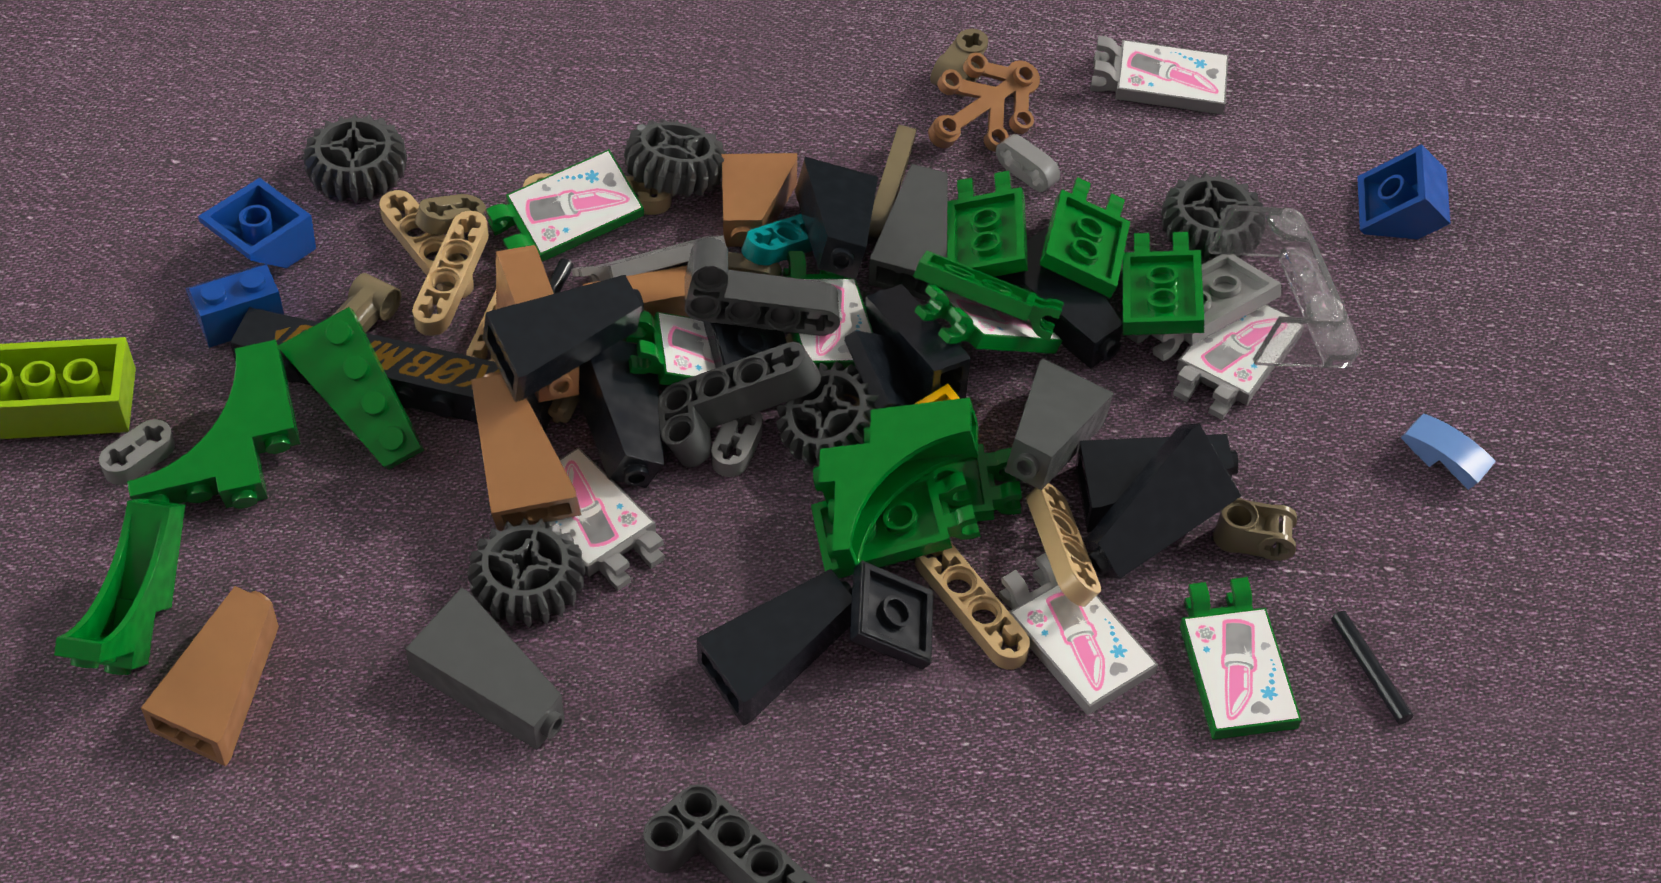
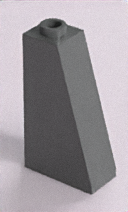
M911 164L870 257L868 285L889 289L902 284L913 297L927 301L930 300L931 297L925 292L930 283L917 279L913 275L919 260L926 250L947 258L948 173Z
M1042 359L1039 362L1005 472L1042 490L1078 453L1079 442L1090 440L1103 427L1114 393Z
M462 587L405 648L410 673L536 750L547 738L555 737L563 726L565 716L562 694L477 600Z

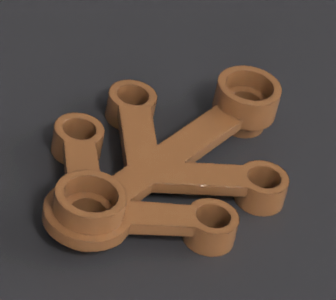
M975 52L970 54L963 64L964 72L972 78H978L982 75L1003 81L996 87L964 80L957 71L952 69L944 71L938 79V88L946 95L956 93L978 98L955 115H941L934 120L928 129V136L930 141L939 148L951 147L959 138L963 127L989 110L988 131L984 136V144L989 150L996 152V147L999 143L993 140L992 135L997 136L1000 142L1009 137L1007 131L1003 128L1005 99L1011 94L1014 95V114L1009 119V126L1012 131L1017 134H1024L1034 123V117L1028 111L1029 94H1032L1038 88L1040 76L1036 68L1026 61H1014L1006 67L989 63L981 53ZM971 62L977 63L980 69L975 68ZM945 79H950L955 86L949 85ZM1017 118L1023 119L1026 125L1020 124ZM943 126H946L951 132L946 131Z

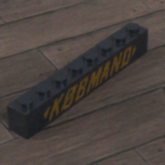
M249 307L230 342L235 363V348L276 340L277 344L280 345L319 322ZM365 333L403 408H414L432 412L441 417H454L478 424L471 379L482 378L484 375L492 372H500L494 361ZM281 351L288 382L311 385ZM535 394L527 397V400L545 432L551 416L548 414V408L552 400L538 402Z

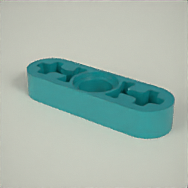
M802 214L749 230L741 249L746 259L764 266L786 260L788 251H803L804 253L813 251Z

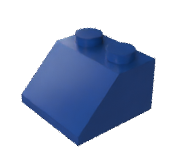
M1422 144L1357 176L1360 231L1363 234L1418 240L1451 224L1447 169Z
M261 178L256 179L198 216L201 224L251 261L288 268L316 249L311 215Z
M267 264L256 265L185 288L209 348L232 340L249 307L284 315L280 294Z

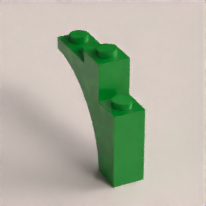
M276 340L235 348L236 367L233 386L228 401L213 427L199 443L175 462L146 476L127 481L131 500L144 498L177 504L187 501L190 503H202L210 500L213 495L219 494L226 508L243 509L254 506L260 500L268 499L259 454L265 452L279 454L289 450L292 446L301 444L284 361Z
M970 398L871 409L870 427L864 428V444L820 449V464L813 469L814 485L817 492H823L828 505L829 518L833 524V533L827 534V551L830 559H836L842 575L853 574L854 567L861 561L864 545L872 527L881 513L898 494L913 482L942 466L966 458L978 457V422Z
M144 498L127 501L118 545L103 585L82 619L71 630L56 638L54 656L71 658L70 665L75 667L98 668L99 664L105 665L104 672L117 675H130L132 669L149 664L155 613L172 608L185 505Z

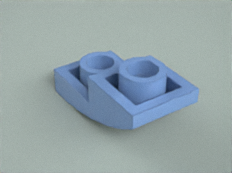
M1424 413L1418 417L1401 437L1428 467L1440 460L1451 474L1468 490L1476 485L1496 462L1483 448L1462 432Z

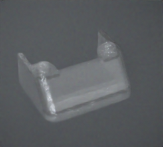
M1232 205L1208 247L1210 254L1278 257L1303 317L1279 316L1253 358L1254 364L1324 368L1350 367L1359 355L1361 346L1304 216L1293 208Z

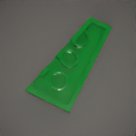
M350 307L278 345L282 353L386 469L390 470L425 451L354 310Z

